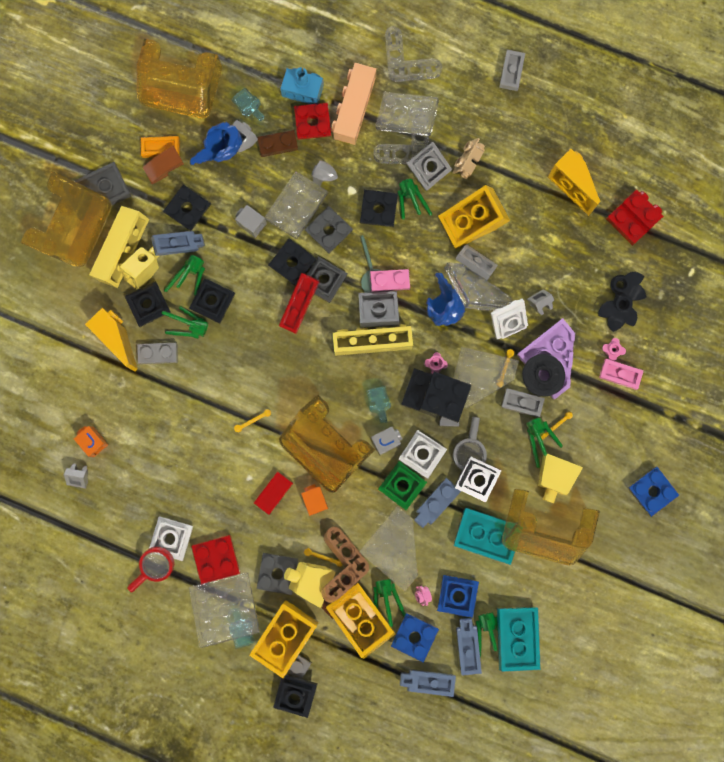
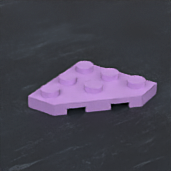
M563 318L517 354L524 364L531 357L538 354L554 356L562 363L565 370V382L557 393L551 395L553 400L569 389L571 384L570 375L575 332ZM546 370L539 371V378L546 381L549 378V373Z

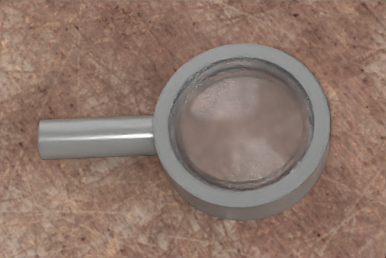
M472 417L469 439L460 441L453 450L454 463L460 470H463L469 456L486 462V449L481 442L476 440L480 421L478 417Z

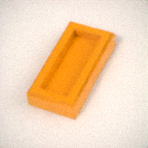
M179 136L141 137L142 158H154L172 146L175 147L180 156Z

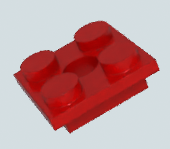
M328 103L294 106L298 140L331 136ZM316 119L318 123L315 126H311L308 124V121Z

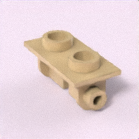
M479 138L466 143L463 148V155L455 162L454 174L461 172V177L464 179L472 175L476 167L472 159L475 162H479L485 151V146L482 143H478Z

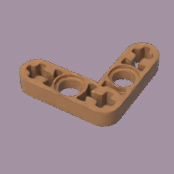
M332 527L325 532L324 541L345 568L322 589V597L329 603L338 600L369 571L368 562L342 530L337 527ZM333 534L337 536L334 540L330 538ZM342 548L350 550V557H345L342 554ZM355 557L356 560L350 563L349 561ZM358 565L362 566L360 571L356 570ZM342 575H346L349 577V585H344L342 583ZM337 586L339 589L330 596L328 594L330 590Z

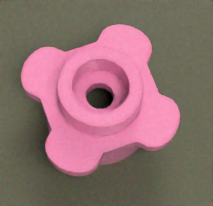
M613 338L609 344H605L602 347L609 360L612 361L626 353V349L620 345V341L617 338Z
M435 352L430 359H426L424 363L426 367L430 368L432 374L434 371L439 373V371L446 369L448 366L447 361H444L438 352Z
M416 587L415 598L417 602L422 606H427L428 602L432 601L428 587Z

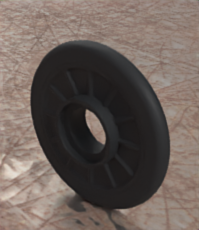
M538 354L526 362L522 371L524 385L531 393L547 397L554 395L562 388L565 382V370L562 363L554 356ZM546 370L549 373L548 380H541L539 378V371Z

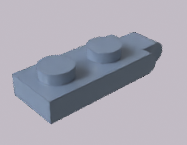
M194 231L159 234L151 237L155 256L195 252L199 250V247L205 246L202 234H195Z
M446 478L416 511L419 515L414 521L422 528L427 523L431 525L461 491L454 488L455 485Z
M472 618L459 619L460 627H456L461 675L482 674L477 626H473Z
M410 669L409 673H401L400 686L407 687V691L454 697L456 676L453 674Z

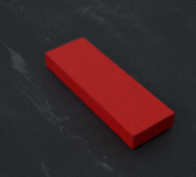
M301 273L279 323L280 327L295 334L298 333L319 285V280Z

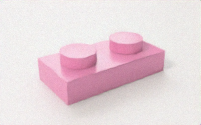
M409 269L371 271V292L409 290Z
M605 359L599 378L637 390L643 370Z

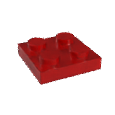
M231 535L192 545L201 585L241 573Z

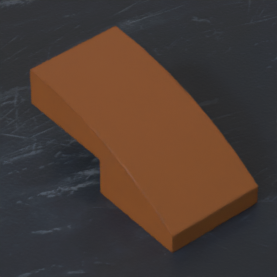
M172 146L149 161L143 169L151 184H154L169 176L168 173L182 166L184 163L175 147Z

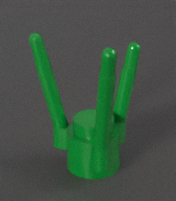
M406 179L400 182V190L397 192L400 200L401 218L405 219L404 196L406 199L411 198L417 214L421 215L415 195L418 196L425 210L431 216L432 212L421 195L418 186L414 184L413 179Z
M190 255L189 259L185 261L182 268L166 286L164 292H167L181 275L182 277L176 285L177 288L181 286L189 273L196 275L198 272L194 290L195 296L200 287L202 274L205 271V268L202 267L204 261L197 256Z
M182 306L179 307V310L192 317V321L162 311L163 315L190 325L189 330L192 331V333L165 331V334L187 336L196 339L199 336H205L208 328V322H205V319L198 317Z
M536 418L526 424L536 467L540 468L534 437L537 438L544 456H547L541 435L545 434L544 430L548 432L560 448L563 445L549 428L547 421L543 422L541 418Z
M391 579L376 581V587H373L374 604L378 608L379 595L384 597L388 623L392 627L393 622L388 596L392 595L391 591L403 617L406 614L396 591L395 583L392 584Z
M493 612L478 615L479 620L476 621L480 657L482 650V628L484 632H489L493 650L497 651L493 630L496 627L498 631L497 617H494Z

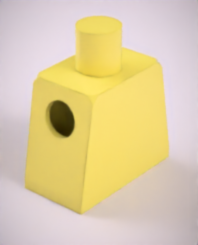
M153 246L149 251L140 247L120 266L124 280L136 290L143 288L159 268L157 263L159 256H155Z
M547 454V456L543 455L538 479V486L546 489L542 500L554 504L557 493L567 495L583 467Z
M300 562L296 570L287 568L284 579L291 581L289 585L290 590L321 608L324 602L321 594L322 589L334 578L336 572L326 566Z

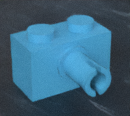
M302 67L297 69L287 68L281 86L282 97L307 104H319L324 87L323 78L315 73L307 74V70L304 68L302 71Z

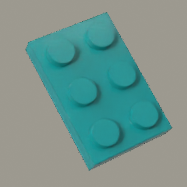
M465 508L453 546L511 565L522 526Z
M497 608L499 670L501 672L541 670L538 608Z

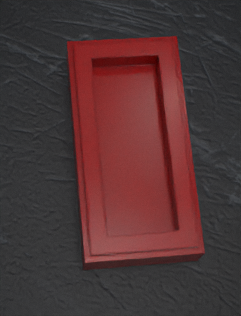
M277 471L254 504L270 515L293 483Z

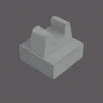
M544 289L527 299L530 306L540 315L544 314L542 310L544 306L550 310L553 309L552 302L554 298L551 293Z
M73 464L70 469L66 468L64 473L66 484L86 489L88 484L87 466H84L81 471L77 470V464Z

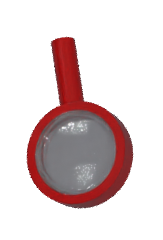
M151 547L146 550L139 560L141 574L127 586V589L130 592H134L146 579L154 582L167 579L175 566L172 554L163 547Z

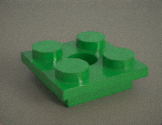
M398 461L378 490L404 510H407L427 482ZM400 480H405L408 483V489L404 492L399 491L397 488V483Z

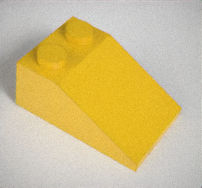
M570 149L554 165L548 178L589 216L600 203V199L586 162L580 153Z
M487 185L438 216L455 249L495 231L510 221L494 189Z
M102 308L85 325L126 367L136 371L138 368L127 331L122 325L124 321L112 310L107 312Z
M359 583L326 607L363 659L396 634Z
M285 600L249 656L284 678L319 622Z

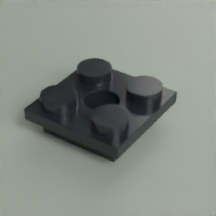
M183 184L163 212L192 231L211 203ZM192 205V210L189 213L183 212L184 206Z
M364 189L360 223L394 227L398 193ZM377 205H381L384 208V211L382 213H376L374 211V207Z
M289 238L268 266L296 286L301 273L305 274L316 261V258ZM294 258L298 261V264L295 267H289L287 265L288 260Z
M204 278L189 309L220 324L236 293ZM210 296L217 297L214 305L207 304V299Z
M156 281L124 296L139 327L165 316L162 314V311L171 313ZM146 299L152 301V305L149 308H143L142 306Z
M286 674L284 678L281 677L273 708L308 718L318 683ZM297 694L300 699L292 700L290 695Z

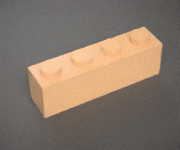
M354 63L353 69H349L347 76L349 83L348 86L343 88L342 97L344 99L342 103L338 104L336 112L338 118L337 121H333L331 127L335 140L356 145L375 83L376 68Z

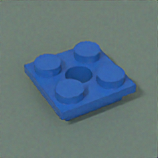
M658 467L652 469L629 487L650 517L679 496ZM651 486L657 489L655 497L649 495L648 490Z
M443 575L437 611L473 618L479 581ZM456 591H461L464 594V598L460 602L453 600V594Z
M406 613L391 647L424 663L439 629ZM412 632L420 634V640L416 643L409 640V635Z

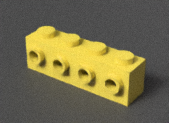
M121 206L89 275L102 283L118 288L123 278L120 266L134 254L149 218L137 210Z
M401 324L395 326V328L376 327V329L368 330V328H358L356 331H348L347 329L337 330V332L333 333L335 356L412 349L411 326Z

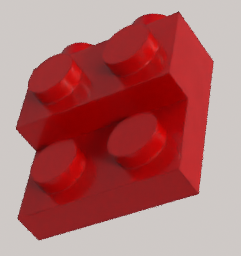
M637 189L606 218L632 246L664 217L661 214L662 209L656 204L652 205L648 201V195L644 191L639 192Z

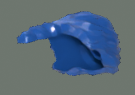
M223 122L210 128L203 141L204 149L190 159V165L212 160L221 162L229 160L236 155L242 145L241 135L236 126Z
M438 272L435 276L438 278L441 294L433 300L431 298L427 299V313L435 326H448L461 320L464 316L466 304L462 295L458 293L457 288L452 289V285L448 283L444 275Z

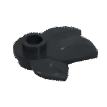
M630 272L625 276L617 275L610 282V288L615 293V297L625 294L632 301L642 300L647 297L645 290L640 285L644 275L639 272ZM618 281H621L623 283L622 288L617 287L616 284ZM621 300L619 306L625 307V301Z
M625 294L616 296L613 301L605 302L598 311L599 317L608 318V326L612 332L619 330L625 323L635 326L638 318L637 312L632 308V299ZM621 300L625 301L626 303L625 307L623 308L619 306V302Z

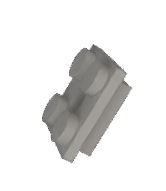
M431 142L406 163L425 191L452 170L434 142ZM429 161H432L434 164V169L431 172L426 167Z

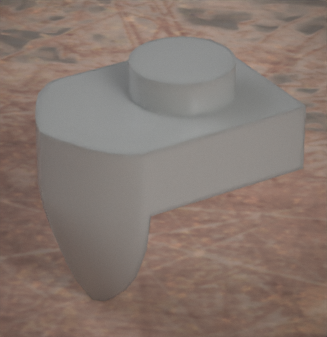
M236 120L232 124L236 126L243 139L238 152L249 149L258 140L251 127L245 122L241 123Z
M322 160L315 165L311 174L314 184L321 186L323 181H333L338 178L335 169Z

